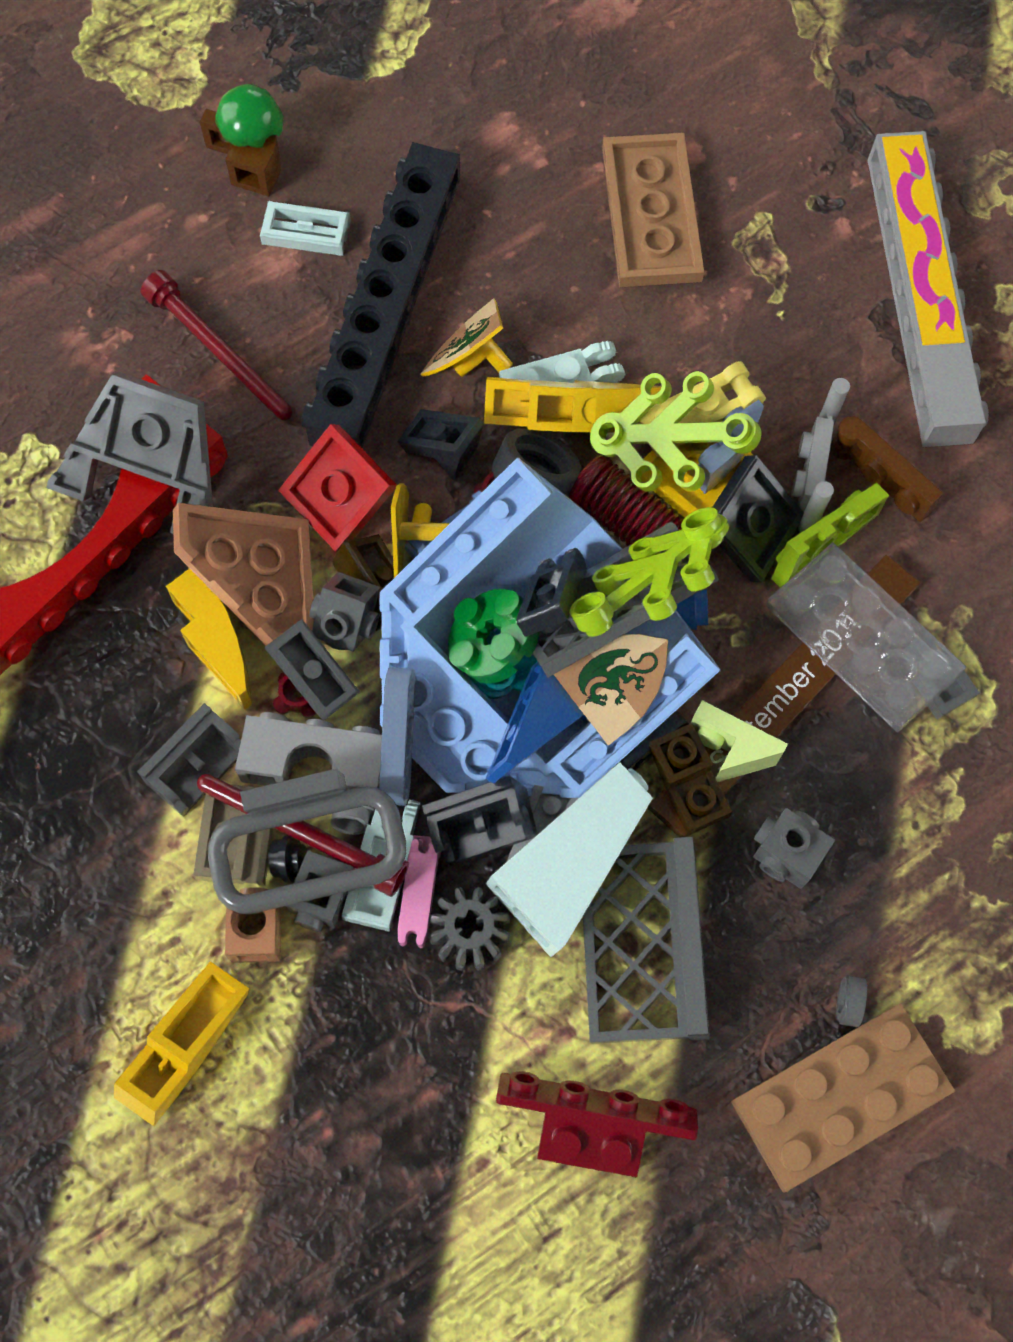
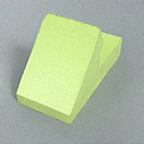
M703 700L691 721L704 746L715 750L723 748L729 751L716 777L717 782L776 766L788 745Z

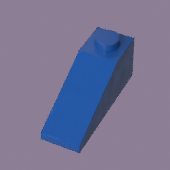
M538 661L529 671L486 776V780L493 784L565 731L578 719H587L554 675L546 676Z

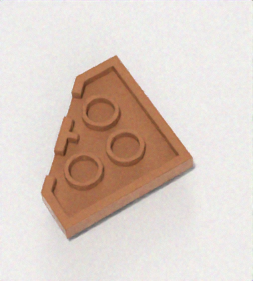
M178 503L173 509L174 553L265 646L301 619L312 631L315 619L309 616L313 602L308 519Z

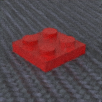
M330 424L278 491L304 519H308L309 524L331 548L338 552L344 542L355 539L396 489L397 484L340 425Z

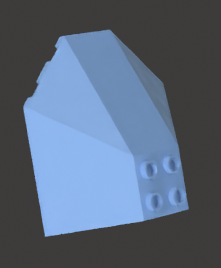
M520 458L513 461L380 592V612H382V638L380 639L382 704L380 706V725L382 726L384 685L388 668L414 669L416 687L412 758L446 793H461L490 783V781L486 780V776L521 691L511 690L502 698L489 699L473 683L470 676L451 664L449 660L448 639L452 624L455 621L454 610L458 603L465 598L474 599L481 593L493 589L513 590L524 599L531 577L536 573L538 565H540L539 563L552 558L559 565L565 552L573 548H578L581 554H583L586 570L623 550L592 516ZM677 611L663 620L654 621L650 619L624 635L643 634L668 639L666 670L658 694L645 715L610 745H607L588 719H578L565 731L502 778L507 776L513 777L527 788L528 796H532L534 785L544 787L541 794L560 795V798H580L720 671V668Z

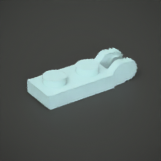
M602 341L601 343L589 345L583 351L577 349L499 371V378L574 383V380L617 383L624 378L625 371L620 363H615L609 366H601L590 374L589 366L609 361L617 353L613 342Z
M414 800L408 801L402 817V826L406 839V861H408L411 842L414 840L413 833L420 809V802ZM375 809L371 825L367 824L360 849L377 857L379 854L386 855L387 845L381 818ZM402 884L393 897L375 890L373 885L348 891L342 919L390 932Z

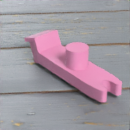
M414 835V840L411 842L408 855L409 868L405 876L398 923V941L401 946L407 944V938L410 934H416V943L419 948H423L428 937L429 916L432 910L438 859L441 857V852H435L431 837Z

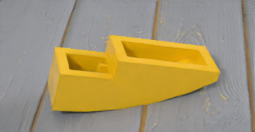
M189 568L166 586L174 604L190 621L180 631L193 653L243 709L246 710L252 705L250 679L244 654L228 613L221 600Z
M210 961L147 1036V1045L114 1083V1098L155 1126L212 1050L247 997L250 988Z

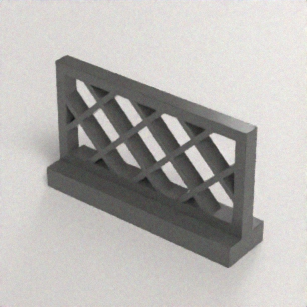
M670 522L645 537L654 538L679 530L673 522ZM630 546L586 570L585 579L580 580L574 602L588 593L598 592L592 580L593 574L598 569L606 565H619L633 561L628 552ZM690 554L678 562L671 589V594L676 604L699 592L689 591L680 575L681 569L689 562ZM710 565V567H711V569H712V571H713V573H714V576H715V579H714V581L712 582V584H713L714 582L718 581L719 579H718V577H717V575H716V573H715L713 567ZM651 584L614 611L612 627L599 636L590 637L586 632L579 631L571 615H569L568 621L556 631L551 633H542L540 631L533 656L540 664L546 676L554 675L650 620L642 602L644 597L649 594Z
M693 837L673 838L674 842L625 845L615 861L623 871L606 890L600 886L597 892L601 896L594 904L593 900L591 901L583 915L589 1039L591 1044L688 1038L690 1040L710 1039L696 853ZM666 855L667 872L654 887L634 871L645 857ZM635 857L629 865L620 859ZM629 875L649 892L632 912L628 911L612 897L613 893ZM667 883L669 900L660 893ZM654 898H657L670 910V921L657 935L637 918ZM606 901H609L627 917L609 938L594 926V915ZM632 923L652 939L635 961L614 944ZM670 931L672 935V948L663 941ZM595 935L604 942L597 952ZM658 945L673 957L674 969L661 984L640 967ZM610 948L630 965L612 987L597 975V962ZM635 971L656 988L638 1010L617 993ZM674 979L676 998L666 990ZM598 984L607 991L600 1001L598 998ZM661 994L677 1007L678 1027L656 1028L643 1016ZM614 997L633 1016L620 1031L600 1032L599 1012ZM638 1020L648 1028L631 1030Z

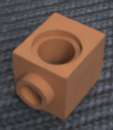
M249 887L240 889V893L253 894L269 889ZM226 907L225 956L232 963L280 962L281 907L259 912V914L266 916V924L255 935L242 933L243 921L251 914H239Z

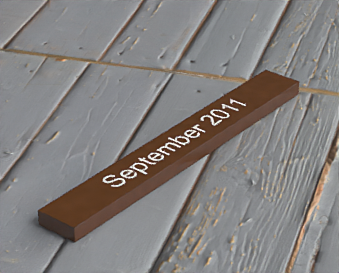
M885 555L733 716L778 738L911 596L921 582L888 555ZM704 746L714 764L711 771L716 779L729 751L723 748L715 750ZM743 775L718 782L723 794L725 795ZM664 788L649 804L648 810L679 838L686 837L687 833L666 788Z

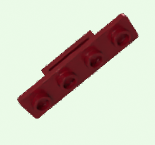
M524 1071L500 1074L496 1096L497 1104L545 1113L538 1147L537 1159L637 1178L646 1132L689 1140L697 1139V1110L676 1099L654 1101L639 1098L636 1094L627 1090L618 1089L606 1092L590 1089L587 1085L578 1081L567 1080L557 1083L541 1080L536 1075Z

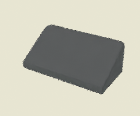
M303 619L265 647L266 651L321 720H326L360 693Z

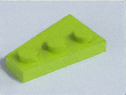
M877 483L863 492L857 490L852 493L838 509L822 517L814 525L786 543L785 548L775 559L778 564L772 580L785 591L878 516L889 494Z

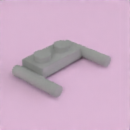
M837 378L833 381L811 433L803 432L798 458L805 459L803 471H796L791 496L799 497L797 505L804 512L798 525L800 533L822 518L834 492L833 486L825 481L833 426L850 389V383L844 378Z

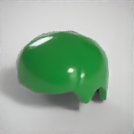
M244 84L230 89L221 98L216 112V124L224 139L237 147L251 146L262 148L269 136H280L282 133L284 116L273 96L266 89L254 84Z

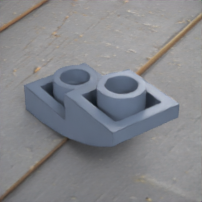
M758 399L745 409L739 406L732 410L722 422L732 414L745 413L759 423L764 405ZM737 425L733 429L731 436H739L743 432L744 425ZM718 442L708 447L698 458V465L705 473V481L700 489L706 494L718 485L739 463L744 454L733 452L723 442Z

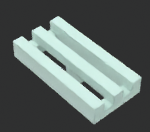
M268 201L260 234L261 243L263 245L343 256L345 250L344 242L347 241L348 236L347 228L350 227L351 222L350 213ZM274 217L296 220L297 223L274 220ZM313 223L338 226V228L314 226Z

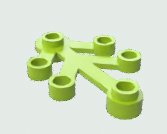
M702 372L690 373L683 382V392L650 424H637L655 404L664 403L670 397L672 391L671 384L662 375L653 373L646 376L641 383V394L621 413H606L596 420L590 433V441L593 448L605 457L618 456L632 472V482L643 491L650 492L660 486L662 472L651 462L645 461L632 445L650 444L673 470L674 481L677 485L686 491L698 490L705 481L704 470L695 462L688 460L674 443L723 442L733 452L745 454L754 450L761 440L759 424L745 413L732 414L724 422L679 423L698 403L710 399L714 392L712 380ZM704 381L703 389L699 393L694 394L693 387L695 384ZM656 383H661L660 391L655 395H651L652 387ZM743 424V432L737 437H732L733 429L737 425ZM615 427L614 436L605 440L609 430ZM694 469V478L690 482L684 483L685 473L688 470ZM647 470H652L651 479L646 483H642L643 473Z
M712 507L698 509L682 521V530L654 538L645 537L635 541L628 549L633 561L619 565H606L598 569L592 576L598 592L588 593L580 597L572 604L569 610L578 630L586 632L590 637L599 636L607 632L613 625V612L650 584V592L644 597L642 602L648 616L654 621L663 620L671 616L677 609L671 589L678 562L690 554L688 564L680 572L689 591L705 589L714 581L715 576L708 562L711 549L717 547L723 541L724 536L729 530L726 517L718 514L717 510Z

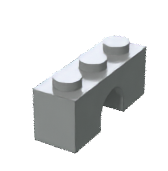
M263 712L260 714V717L246 715L235 770L241 782L266 786L289 780L293 767L302 759L320 757L332 765V770L338 769L344 774L347 790L358 787H374L379 789L382 735H380L379 730L367 726H354L352 731L334 728L332 723L320 719H308L306 724L289 722L287 717L272 712Z

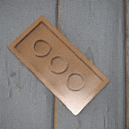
M684 133L603 137L602 151L619 287L702 282L704 267Z
M900 1003L732 1100L731 1103L784 1193L954 1093L955 1090Z

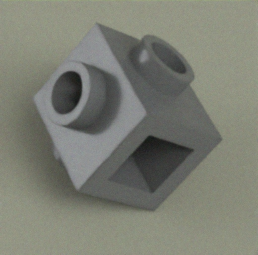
M337 572L323 586L322 592L316 594L312 602L309 614L310 618L315 619L312 632L318 639L323 640L326 645L333 649L354 652L365 638L371 639L375 633L380 614L374 612L380 587Z
M785 808L777 820L769 815L755 835L754 840L761 845L753 858L761 862L760 868L773 879L784 882L786 879L802 889L812 878L835 842V839L818 829L820 827L818 822L810 815L798 810L792 812Z

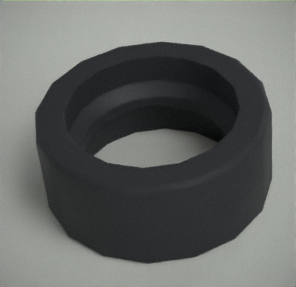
M515 429L506 434L492 465V471L496 479L513 461L520 458L568 498L582 470L577 456L565 444L543 432L527 429Z

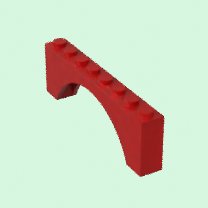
M147 374L141 378L142 380L159 385ZM206 424L210 477H213L224 466L228 454L222 436ZM121 468L117 486L103 515L74 549L47 569L25 580L0 588V675L12 664H17L24 660L30 653L32 645L45 632L56 629L64 620L65 613L77 601L88 598L95 591L98 581L111 569H116L124 564L131 550L143 538L151 537L158 531L163 519L176 507L180 491L178 488Z

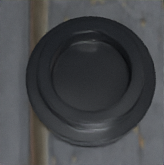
M284 835L282 839L273 840L268 855L271 875L274 878H281L285 883H294L307 853L306 846L289 835Z

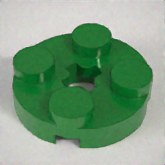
M493 589L481 593L474 599L465 598L460 601L454 610L455 621L452 624L448 639L449 660L451 664L480 683H497L514 675L518 671L514 666L521 661L522 657L525 655L527 658H530L533 654L540 633L539 631L524 637L517 625L516 618L523 598L513 590ZM496 628L501 630L500 634L493 636L491 644L488 645V635Z

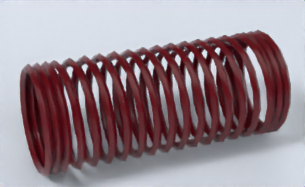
M604 455L594 458L581 471L570 491L569 499L579 507L584 508L585 512H590V516L596 517V521L602 522V526L608 527V531L614 532V536L620 537V541H626L627 546L651 534L666 515L667 517L659 528L673 521L678 530H682L681 523L685 518L679 519V513L673 514V508L667 509V504H661L660 498L655 499L654 493L649 494V492L637 487L632 482L630 474H625L623 469L618 470V465H613V461ZM620 474L616 483L610 488V490L607 492L604 498H602L597 503L600 496L609 487L612 481ZM626 479L622 488L616 493L613 499L604 507L608 498L614 493L617 487ZM632 484L627 494L622 498L619 504L610 512L611 508L622 495V493ZM637 490L629 504L617 515L627 499ZM643 495L635 509L624 519L630 508ZM649 500L648 504H647L646 507L643 509V511H642V512L639 514V516L630 524V522L632 521V519L634 518V516L637 514V512H638V511L641 509V507ZM655 505V507L653 508V510L651 511V513L648 515V517H647V518L644 520V522L636 529V527H637L638 524L641 522V520L643 519V517H644V516L648 513V511ZM661 510V512L659 513V515L657 516V518L654 520V522H653V523L648 527V529L643 533L644 529L647 527V525L650 523V521H651V520L655 517V515Z

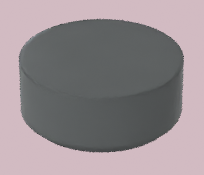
M846 975L842 979L836 1006V1017L839 1024L853 1027L860 1026L867 1000V981L865 978Z

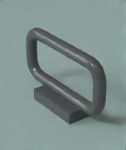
M338 769L241 791L243 809L248 814L237 816L221 823L213 832L208 843V861L217 897L229 910L239 914L259 913L380 884L391 879L402 868L406 857V839L400 812L395 801L385 791L374 787H358L347 790L345 776ZM362 806H370L378 811L387 845V853L381 862L253 894H243L235 889L227 855L228 845L234 838Z

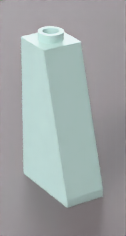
M620 762L498 869L486 883L550 957L556 954L568 942L653 799L647 792L648 785L642 776L631 768L627 770Z

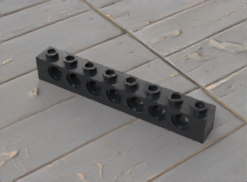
M412 142L407 157L399 159L395 174L397 184L394 191L388 190L383 203L384 218L381 225L375 224L370 237L371 252L368 259L363 258L359 264L356 277L358 283L355 294H348L343 309V318H345L341 330L335 329L329 347V352L332 354L327 366L322 365L316 378V390H318L314 402H307L303 411L301 425L306 428L310 446L317 442L330 424L340 425L363 448L460 182V154ZM392 260H400L399 262H390ZM380 294H386V295H388V296H386V297H376L377 295H380ZM367 329H374V330H376V331H374V332H372V333H363V332H362V331L367 330ZM352 365L363 366L362 368L356 370L348 369V367ZM338 401L350 402L343 407L334 406Z

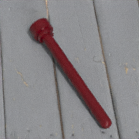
M157 270L145 279L140 293L153 307H160L163 310L168 309L280 420L291 418L293 414L291 406L180 298L177 282L165 270Z
M204 774L199 777L197 787L201 792L248 814L243 809L240 794L243 790L210 774ZM305 821L275 827V829L345 864L353 866L355 869L377 864L385 858L383 854H379L376 857ZM404 860L402 868L391 879L373 885V888L389 897H393L406 876L409 862Z

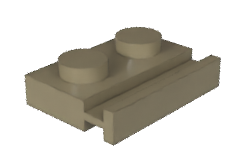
M232 785L243 791L255 788L251 786ZM205 794L193 873L196 880L212 881L208 861V843L213 832L221 823L234 817L245 815V813ZM273 828L238 836L229 843L227 855L233 883L266 885L268 855Z

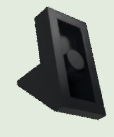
M421 409L397 442L408 454L435 458L449 477L455 480L476 451L484 423L479 417Z

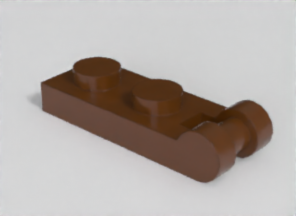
M848 416L840 422L837 434L831 442L830 449L832 454L838 459H850L861 469L863 476L873 485L877 483L893 498L896 506L902 512L912 515L921 523L934 510L943 492L861 419Z

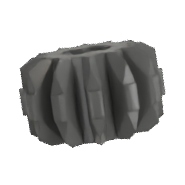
M461 887L456 888L455 899L457 903L455 905L444 897L438 900V906L446 915L436 913L429 916L430 925L440 929L429 935V941L431 945L446 943L438 954L439 959L443 962L448 960L454 953L458 954L456 958L457 970H464L467 957H473L476 969L482 970L484 969L482 953L485 952L491 959L497 961L501 957V951L493 942L509 943L510 933L499 929V927L509 923L510 917L505 912L493 914L500 905V899L497 896L490 898L485 904H482V888L476 887L474 889L472 900H466L465 892ZM468 919L477 921V929L483 928L482 932H473L471 939L462 937V928L456 930L458 925L465 926Z

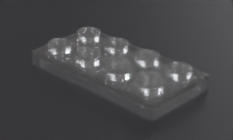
M833 542L767 599L766 607L897 733L960 677L966 669V666Z

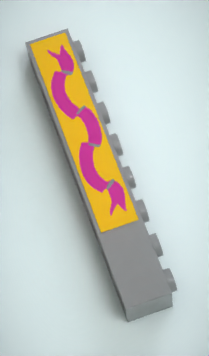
M925 131L877 134L868 157V165L922 447L973 444L983 427L987 425L989 412L986 401H981L980 367L978 363H973L971 353L973 343L972 329L969 325H965L963 315L965 295L962 289H958L956 281L957 257L955 253L950 252L948 243L950 223L948 218L943 217L942 214L943 190L941 183L935 180V151L933 148H929Z

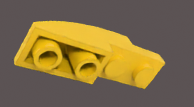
M487 377L484 424L526 426L527 430L591 432L592 426L599 417L610 412L621 413L641 394V385L579 380L569 383ZM653 386L651 395L657 394L661 386ZM615 427L610 429L609 432H615Z

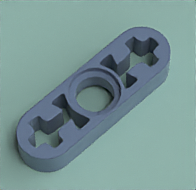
M389 667L384 685L379 789L385 791L395 801L396 805L406 806L411 784L416 676L414 669Z

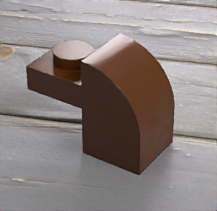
M206 109L200 120L206 148L227 154L225 161L231 185L269 197L281 170L277 136H269L262 148L251 146L237 147L226 141L216 124V111Z

